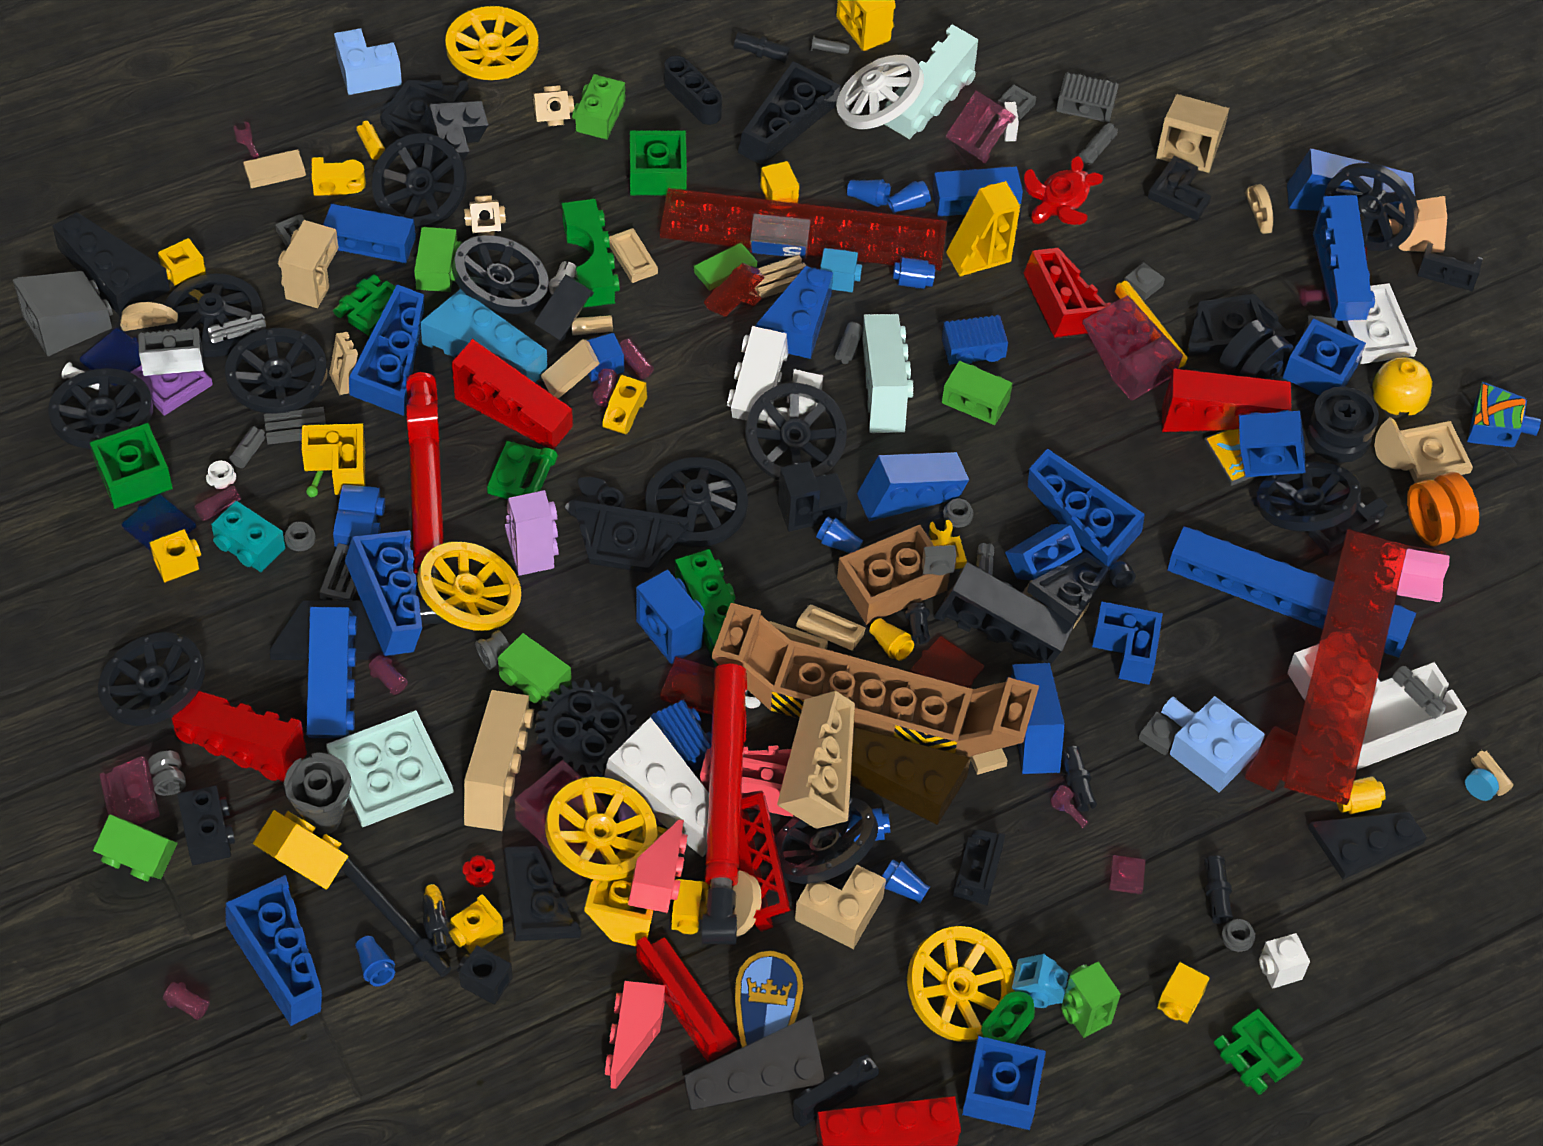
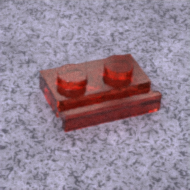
M675 657L673 667L670 669L661 691V700L674 704L684 700L688 708H695L697 711L712 715L715 668Z

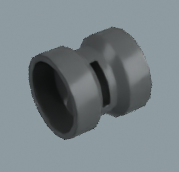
M162 751L149 758L148 765L150 773L154 775L152 783L155 793L167 796L176 794L185 788L186 780L184 773L180 771L182 763L177 752Z

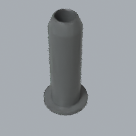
M813 35L811 51L817 49L841 54L849 53L850 46L847 43L814 38L815 35Z

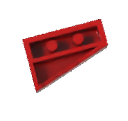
M1059 248L1033 250L1024 271V276L1054 338L1106 331L1116 308L1110 302L1106 304L1097 295L1098 289L1093 284L1088 285L1079 276L1081 271Z

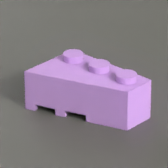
M545 490L508 498L507 513L510 515L506 516L508 524H505V530L518 576L554 568V556L559 555L555 539L558 537L555 523L557 512L554 502H548Z

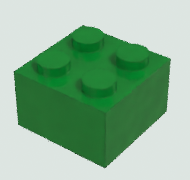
M630 131V195H686V131Z
M148 423L90 442L95 465L114 509L173 489L168 466Z

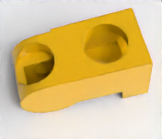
M323 157L312 158L314 196L359 193L366 185L363 164L357 160H347L343 163H324Z
M624 375L620 376L603 418L604 428L625 435L630 431L639 408L643 407L647 399L645 382ZM626 386H632L636 391L627 389Z

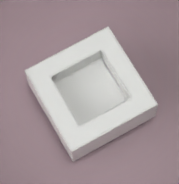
M1005 102L1003 114L998 116L999 130H1003L1005 141H1016L1019 124L1016 102Z

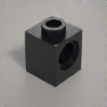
M479 946L475 947L471 955L466 954L458 966L460 987L494 1005L513 979L511 963ZM479 971L490 972V974L485 977L475 975Z

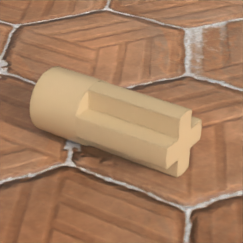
M612 315L578 317L571 325L572 335L613 332Z
M1480 751L1476 757L1471 759L1476 768L1485 769L1496 777L1499 783V790L1496 793L1498 796L1504 795L1514 786L1487 751Z

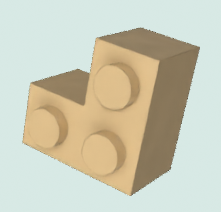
M304 220L299 230L293 232L291 243L288 249L281 253L278 262L282 271L281 284L284 286L286 299L315 308L319 307L329 289L327 268L339 248L336 229Z
M856 865L842 890L823 881L807 884L797 900L795 921L854 949L884 897L886 879Z

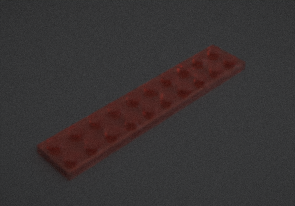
M668 188L660 228V238L735 246L740 243L746 248L751 249L752 241L806 247L805 255L823 257L824 248L858 252L857 261L894 265L895 262L900 263L901 257L927 260L929 264H935V270L941 271L947 221Z
M1347 530L1284 788L1348 805L1408 545Z

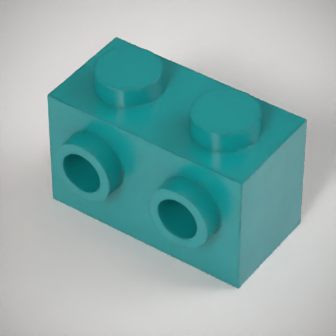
M235 501L211 524L214 536L213 541L216 546L224 552H231L237 556L246 567L252 566L259 572H262L286 549L283 531L238 501Z

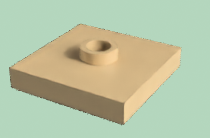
M1451 421L1400 431L1417 465L1409 469L1415 483L1426 479L1434 480L1439 475L1452 471L1461 475L1471 473L1473 466Z

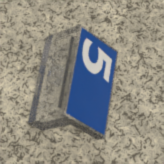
M754 214L750 239L751 253L782 257L800 255L802 259H807L810 220Z

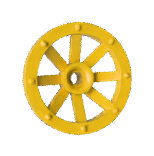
M488 6L470 10L455 19L446 34V52L451 63L462 73L478 79L500 80L515 76L526 70L533 63L538 53V33L533 23L523 14L505 7ZM496 20L494 32L486 33L480 21ZM505 22H509L518 28L504 38L502 34ZM472 25L479 37V41L461 32ZM524 35L527 36L528 45L510 47ZM456 41L474 50L459 52L456 47ZM521 55L513 62L507 58V56ZM483 59L479 65L468 61Z
M448 542L438 545L426 554L418 570L417 582L419 591L427 605L444 620L462 628L483 631L501 627L514 616L521 601V586L512 568L500 556L476 544ZM458 557L457 577L443 559ZM469 559L486 565L476 576L469 574ZM433 566L437 568L447 583L431 577ZM493 572L499 576L504 584L485 588L483 585ZM437 591L442 592L451 597L447 600H444ZM504 595L508 596L506 606L485 599ZM455 607H458V608H460V609H465L466 612H463V611H461V610H459V609H457V608H455ZM477 607L493 614L480 615Z
M587 777L569 783L553 798L546 815L545 832L553 853L570 870L590 879L612 881L634 874L637 858L657 840L656 819L645 799L633 788L610 778ZM593 793H604L613 796L604 814H598ZM582 795L588 820H585L566 803L574 797ZM623 801L633 809L637 816L615 823L613 818ZM559 814L580 831H560ZM640 826L643 828V843L617 836ZM566 843H585L586 847L582 854L578 856ZM611 847L632 852L636 855L621 863ZM595 851H600L608 865L593 863L589 860Z
M948 927L927 937L915 950L908 968V992L916 1013L932 1031L949 1040L971 1042L978 1040V1036L982 1037V1025L968 1000L993 1011L1004 996L1015 992L1012 989L1015 972L1004 949L989 935L970 927ZM955 940L974 944L961 967H958ZM943 942L947 972L929 956L933 949ZM983 952H985L991 958L997 970L975 976L972 970ZM924 967L940 981V985L923 987ZM998 980L1001 981L1000 1001L977 991L980 985ZM954 983L957 984L959 989L958 991L955 989ZM943 995L945 1001L940 1016L933 1010L927 998ZM956 1004L969 1028L950 1024Z

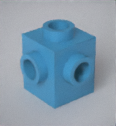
M1045 954L1021 958L1017 962L1012 989L1030 995L1034 1001V1007L1046 1008L1048 1005L1063 1003L1069 973L1056 964L1055 960L1047 957Z

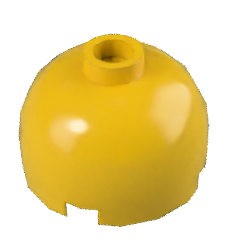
M1407 357L1394 358L1383 364L1377 372L1372 385L1374 390L1373 397L1382 409L1391 414L1399 415V412H1409L1408 416L1415 415L1426 407L1431 397L1432 379L1429 371L1422 363L1415 359Z

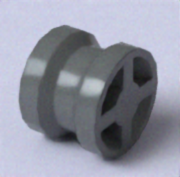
M499 630L493 632L490 638L486 640L481 638L475 642L479 657L488 669H492L497 665L498 657L510 646L503 633Z

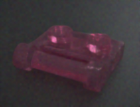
M975 91L945 137L986 163L990 157L988 155L1007 125L1009 123L1012 124L1016 116L980 92ZM995 114L999 115L1000 118L980 148L975 147V144Z

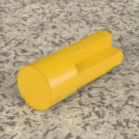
M363 121L362 125L357 126L356 130L371 159L378 160L385 151V148L372 124H369L368 121Z

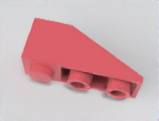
M679 819L637 858L628 905L668 913L670 900L677 901L681 881L675 880V876L681 877L684 857H679L678 854H684L688 835L682 834L684 820Z
M625 981L623 993L616 994L614 1013H620L618 1024L612 1023L610 1044H615L614 1055L607 1054L605 1075L611 1076L612 1089H616L661 1031L665 1003V985Z

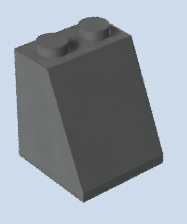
M83 271L13 279L22 316L47 356L112 328L109 316L113 315L108 301L100 299V292L95 281H89Z

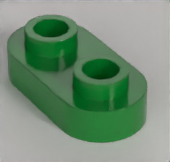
M1020 991L1011 992L1004 996L984 1021L981 1028L982 1037L1014 1044L1034 1019L1035 1007L1032 997ZM1022 1012V1014L1016 1015L1014 1013Z

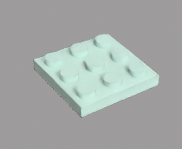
M417 711L326 744L328 754L342 760L350 773L351 790L348 798L362 828L453 793V786Z

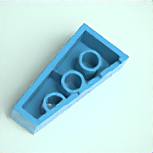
M461 289L420 322L422 344L430 348L433 345L444 350V354L455 358L456 355L458 356L467 344L474 339L533 382L539 380L541 374L547 370V350L481 302L466 295Z

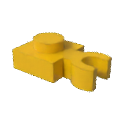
M945 521L944 531L937 530L934 522H931L929 536L932 539L933 545H955L957 556L954 569L963 568L967 563L960 536L951 537L953 529L951 521Z

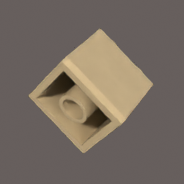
M1176 94L1164 120L1156 158L1170 162L1176 156L1198 166V170L1209 173L1225 129L1230 108Z

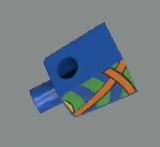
M1482 382L1475 399L1467 442L1514 447L1521 432L1537 436L1541 419L1525 415L1527 400L1524 397Z

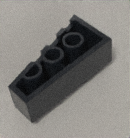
M968 562L947 590L933 617L943 622L946 617L959 622L958 628L970 632L971 628L987 634L988 640L995 643H1012L1015 651L1045 663H1050V665L1062 652L1074 627L1073 624L1059 614L1040 604L1037 599L1024 595L1007 582L994 578L982 568L973 566Z

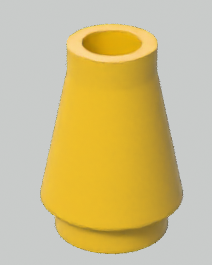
M882 618L876 619L871 624L870 633L877 639L889 658L900 661L909 656L914 648V641L911 640L909 633L887 623Z

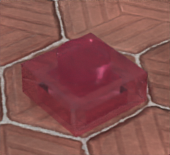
M1113 855L1109 890L1142 894L1145 859Z

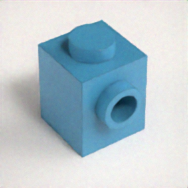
M824 248L821 270L833 272L832 290L853 292L854 282H860L862 265L857 264L858 252Z

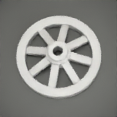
M891 55L875 60L857 71L843 86L837 99V112L846 125L855 129H870L886 124L906 111L917 99L924 84L923 71L915 59L906 55ZM908 71L911 72V77H896ZM892 87H907L901 97L892 91ZM887 98L893 103L879 111V101ZM869 99L870 115H860ZM855 100H857V102L855 103L853 109H852L851 112H850V111H849V106H850V104H852Z

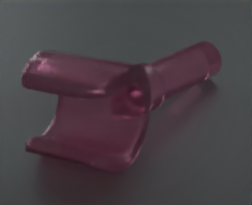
M244 122V130H238L236 125H234L236 141L245 144L254 159L258 158L259 154L252 143L253 137L250 124Z
M1059 786L1051 799L1053 808L1059 811L1065 810L1084 828L1089 822L1070 803L1074 796L1073 792L1066 786Z

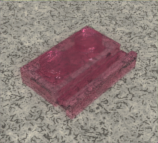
M143 757L117 766L110 773L105 774L103 772L99 774L108 817L111 814L139 825L160 816L148 761Z

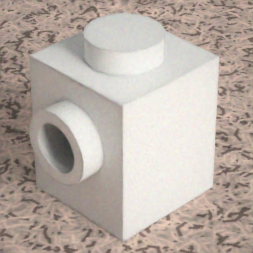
M1296 933L1267 941L1259 957L1261 970L1267 976L1272 989L1302 980L1310 963Z

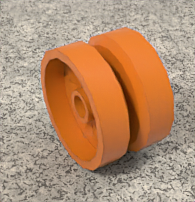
M1452 471L1439 475L1434 480L1426 479L1410 486L1407 493L1409 517L1416 533L1424 543L1434 547L1447 543L1452 538L1459 539L1476 532L1479 525L1477 500L1469 483L1461 474Z

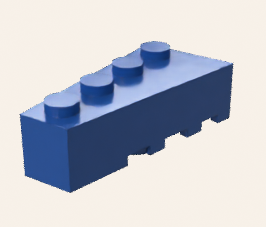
M396 285L349 376L350 396L404 416L407 404L406 380L413 372L421 330L420 322L423 320L424 294Z
M310 607L307 736L309 738H344L349 736V730H354L355 713L350 711V699H355L356 692L355 679H352V667H356V648H353L354 635H357V616L352 614L349 607Z

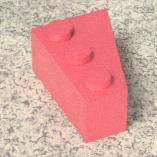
M768 746V750L749 751L748 747H744L742 799L763 792L766 796L770 813L793 817V814L777 805L791 749L779 750V746ZM711 748L707 749L700 772V782L708 792ZM759 804L749 807L751 809L760 810Z

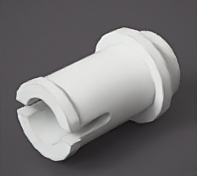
M566 261L560 264L556 276L549 282V290L552 295L566 274L572 278L576 275V266L573 263L568 262L566 269H564L567 264Z

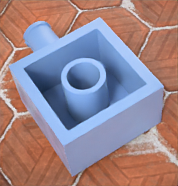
M1173 696L1162 708L1163 711H1161V713L1167 715L1182 727L1175 735L1170 755L1219 793L1258 754L1265 735L1215 696L1199 712L1195 713Z

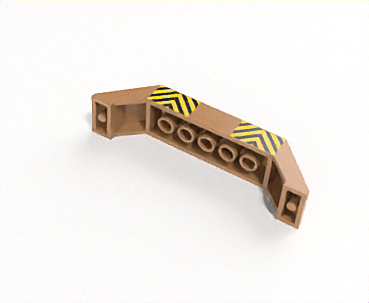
M730 603L712 652V659L719 665L737 664L746 669L747 690L770 711L800 719L805 699L837 691L855 703V728L966 757L1023 743L1039 689V685L1009 677L1007 682L971 689L800 643L787 638L761 616L760 610Z

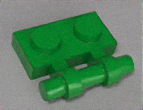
M373 274L367 280H361L356 285L357 289L350 295L343 296L339 300V305L333 309V312L338 318H342L346 313H349L347 315L348 323L370 337L396 286L385 281L380 287H377L380 284V279Z
M1259 1009L1233 1026L1231 1033L1237 1038L1235 1042L1231 1044L1224 1035H1221L1214 1042V1045L1221 1052L1220 1057L1226 1064L1231 1063L1241 1075L1240 1080L1245 1086H1251L1258 1095L1265 1092L1269 1087L1261 1078L1262 1075L1267 1073L1276 1083L1300 1066L1303 1058ZM1247 1050L1258 1063L1251 1067L1241 1053Z

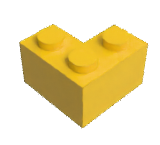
M838 0L836 17L862 51L891 41L892 28L894 27L893 14L896 7L895 0Z
M363 424L302 425V456L305 471L332 470L335 495L341 494L343 484L365 486V437Z
M274 810L253 842L261 850L326 890L348 857V855L338 850L341 846L340 842L327 834H324L322 839L313 834L316 827L289 811L283 816Z

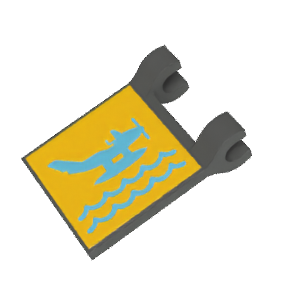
M1224 430L1204 438L1205 444L1231 486L1253 478L1245 477L1240 450L1239 430Z

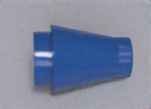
M883 179L850 180L847 195L876 207L880 205L885 206L888 203L887 198L890 197L891 187Z
M913 181L895 195L887 198V201L894 214L899 211L925 207L926 203L931 201V196L924 181Z
M827 517L816 535V538L822 541L821 544L847 553L859 550L863 543L862 539L858 538L837 518L833 520Z
M893 859L882 875L886 879L885 889L913 899L918 903L922 901L930 888L902 861L898 863Z
M365 936L359 939L356 943V949L359 954L364 980L370 982L372 986H382L390 982L395 975V963L372 936Z

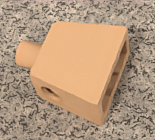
M1445 196L1416 200L1418 206L1417 224L1407 240L1399 245V249L1402 251L1425 252L1427 243L1430 242L1433 243L1432 253H1444L1447 226ZM1401 203L1398 206V210L1405 214L1403 204ZM1389 219L1393 234L1402 230L1403 225L1395 219Z

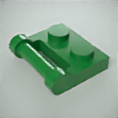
M507 441L487 486L488 494L508 499L541 491L549 469L555 465L558 454L550 448H543L541 450ZM532 462L538 463L530 486L523 489L522 486Z

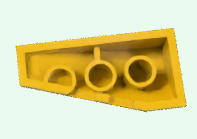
M642 826L635 828L626 839L643 843ZM657 827V839L668 829ZM621 849L616 854L621 863L636 855ZM634 874L612 881L594 879L590 885L585 912L613 942L637 947V940L644 936L648 937L653 910L628 905Z

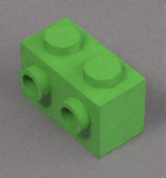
M593 75L590 84H585L580 104L576 103L573 109L572 118L576 120V132L608 139L625 103V82Z
M422 227L415 265L416 290L451 292L452 281H455L452 273V262L457 249L462 244L461 241H457L456 229Z
M959 361L944 385L942 403L996 425L1010 401L1013 383L1000 376L985 372L974 365Z
M524 633L498 657L499 676L506 684L519 688L523 691L524 695L529 696V700L533 703L538 702L542 704L543 700L549 701L551 691L558 694L560 685H564L566 688L571 685V667Z
M110 814L93 851L103 855L101 862L118 869L121 864L132 868L131 875L148 882L150 877L162 879L178 843Z
M1099 962L1089 967L1087 965L1079 966L1070 974L1062 1003V1013L1068 1023L1075 1025L1083 1038L1112 1024L1121 995Z

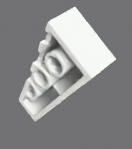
M650 717L608 759L604 776L620 781L637 791L648 803L654 816L668 829L679 819L684 820L682 834L688 835L686 844L703 857L706 854L709 792Z

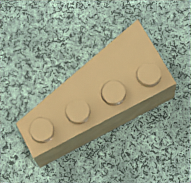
M491 690L464 780L465 826L503 831L510 796L512 797L515 775L519 773L520 753L521 750L525 751L528 732H526V728H531L533 723L534 709H529L528 695Z
M837 691L804 700L777 802L778 806L816 829L848 821L855 703Z

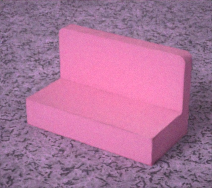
M1388 546L1382 562L1380 591L1382 593L1440 602L1443 593V579L1449 567V556Z

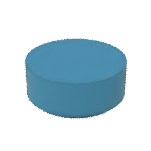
M1482 768L1474 769L1465 779L1467 790L1479 800H1490L1499 790V783L1496 777L1491 772Z

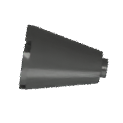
M314 753L311 754L312 757L304 760L300 758L291 765L286 772L284 787L286 797L303 820L316 827L315 833L324 835L334 832L341 823L351 790V776L342 760L331 754Z

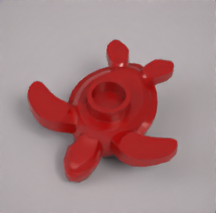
M1079 156L1073 158L1071 170H1064L1051 175L1044 185L1037 179L1032 169L1027 170L1024 174L1026 192L1042 201L1032 211V222L1037 225L1042 224L1051 215L1058 216L1059 220L1066 224L1081 225L1088 220V215L1078 212L1076 209L1087 199L1090 186L1102 183L1103 175L1095 172L1088 174L1082 171L1084 163Z

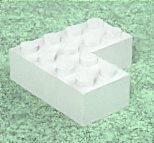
M1349 633L1295 652L1288 670V675L1349 773L1458 732L1467 713L1454 691L1449 690L1446 692L1449 684L1435 662L1412 670L1414 673L1412 677H1418L1435 694L1433 696L1435 699L1438 697L1446 704L1444 713L1436 719L1432 718L1425 711V706L1421 708L1404 691V686L1400 687L1392 678L1380 682Z

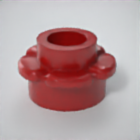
M476 855L470 861L464 863L462 871L466 875V880L472 886L483 887L492 880L495 865L492 860L485 859L482 855ZM481 868L482 871L477 872L476 869Z

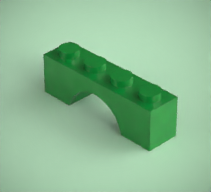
M596 199L562 203V222L567 243L581 246L592 255L587 262L576 267V280L594 292L583 308L615 304V292L620 291L618 275L612 274V270L615 269L613 253L607 252V248H610L608 231L602 230V227L605 226L603 210H598Z

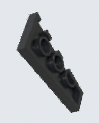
M811 1015L684 1076L690 1111L819 1085L825 1081Z

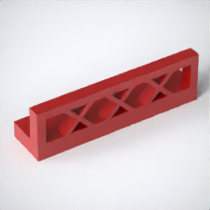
M763 792L741 799L739 850L740 871L753 875L758 880L761 888L762 904L760 911L756 910L753 917L756 918L754 924L760 931L773 928L771 917L791 911L766 796ZM759 804L760 813L752 823L745 809ZM756 832L766 836V841L760 851H757L755 847L754 835ZM763 860L772 864L773 868L766 880L762 879L760 864ZM771 889L778 893L780 903L768 907L766 893Z
M645 936L637 940V961L653 984L665 985L666 1003L706 1061L709 1063L737 1047L736 1038L667 939L664 937L652 945Z

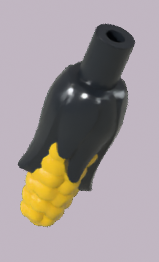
M430 884L426 886L423 896V924L427 937L433 941L434 950L442 952L447 949L446 937L449 934L451 924L439 887L435 884Z

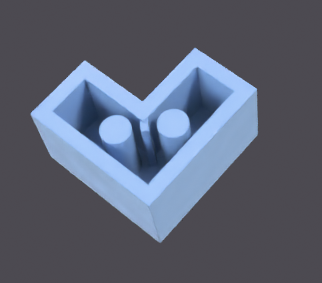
M361 28L334 33L337 59L348 95L402 85L400 61L394 42L367 47Z

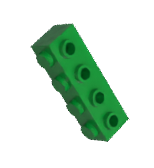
M710 549L675 559V578L681 579L686 587L687 594L692 600H698L704 609L703 640L712 658V652L730 603L735 604V594L731 584H726L723 579L724 571L720 560H715ZM712 659L715 667H717L719 664Z

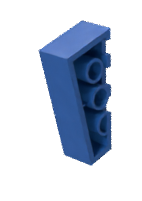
M1310 148L1287 183L1289 209L1319 211L1326 187L1334 175L1348 165L1368 162ZM1388 168L1407 183L1415 196L1413 173ZM1360 176L1373 188L1374 178ZM1348 179L1339 186V189L1361 192ZM1383 183V189L1387 193L1394 192L1388 185ZM1391 202L1390 204L1398 209L1399 204L1402 202Z
M1357 195L1323 196L1313 237L1332 318H1336L1337 321L1367 320L1370 308H1374L1375 294L1370 288V275L1367 267Z
M1049 449L1029 468L1028 488L1061 524L1071 525L1082 548L1108 566L1109 569L1141 534L1144 513Z
M410 530L354 536L345 559L347 568L384 656L414 652L422 631L419 597L416 596L417 580L416 574L413 572L414 556L413 550L410 547Z
M285 875L227 902L226 926L290 1026H293L321 1012L322 989L311 954L307 949L305 935L300 926L295 903L291 898L289 884Z

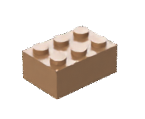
M921 525L912 527L839 558L837 579L866 625L878 618H883L905 609L912 603H919L947 591L950 573L944 575L923 574L922 558L924 547L934 545Z

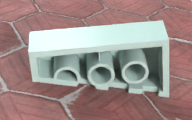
M953 24L946 31L947 39L943 43L937 41L932 47L933 53L927 63L921 61L918 64L924 74V84L917 99L901 115L885 124L908 139L917 131L921 132L927 122L933 116H938L943 106L947 102L953 101L959 91L965 85H970L975 78L976 72L974 68L978 39ZM899 87L895 93L901 97L907 87ZM888 100V102L885 104V108H887L893 103Z
M864 314L862 339L864 365L866 367V389H868L867 405L868 413H870L869 432L905 433L907 398L913 397V380H908L911 374L910 361L905 362L908 361V344H903L906 339L905 326H900L899 314Z

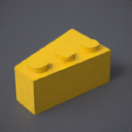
M1006 181L990 184L979 189L946 251L959 276L1009 263L1012 260L1020 204Z

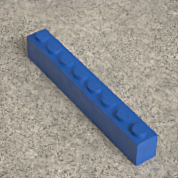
M1185 526L1173 549L1167 571L1342 636L1349 633L1355 642L1398 658L1416 616L1415 612L1407 610L1403 606L1388 603L1373 595L1361 593L1344 584H1337L1321 578L1317 574L1305 572L1285 562L1273 560L1262 556L1258 552L1246 550L1233 545L1229 541L1214 538L1199 530H1193Z

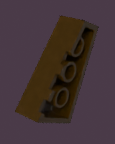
M853 727L850 781L938 825L968 776L971 758Z

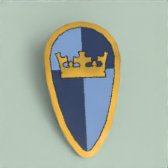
M775 951L759 952L749 957L739 969L736 978L735 1005L742 1048L795 1023L803 991L802 974L796 963L785 954Z

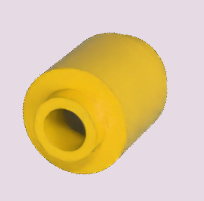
M1373 776L1342 783L1341 787L1335 788V799L1341 813L1348 812L1349 814L1380 808L1382 801L1386 797L1382 782H1377Z

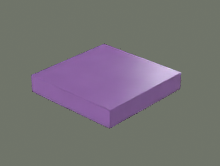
M141 365L130 372L146 383L151 393L153 405L163 415L168 414L213 385L212 379L204 371L144 376Z

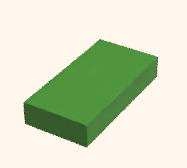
M739 243L695 265L694 273L711 291L757 268V260L742 243Z

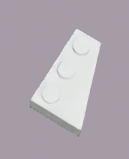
M752 326L750 336H744L741 352L745 353L743 363H737L734 379L738 380L736 390H730L727 406L731 407L733 418L747 420L750 410L758 398L769 389L777 386V382H780L782 363L787 361L788 357L787 333ZM764 410L761 412L757 423L767 425V418L769 416Z

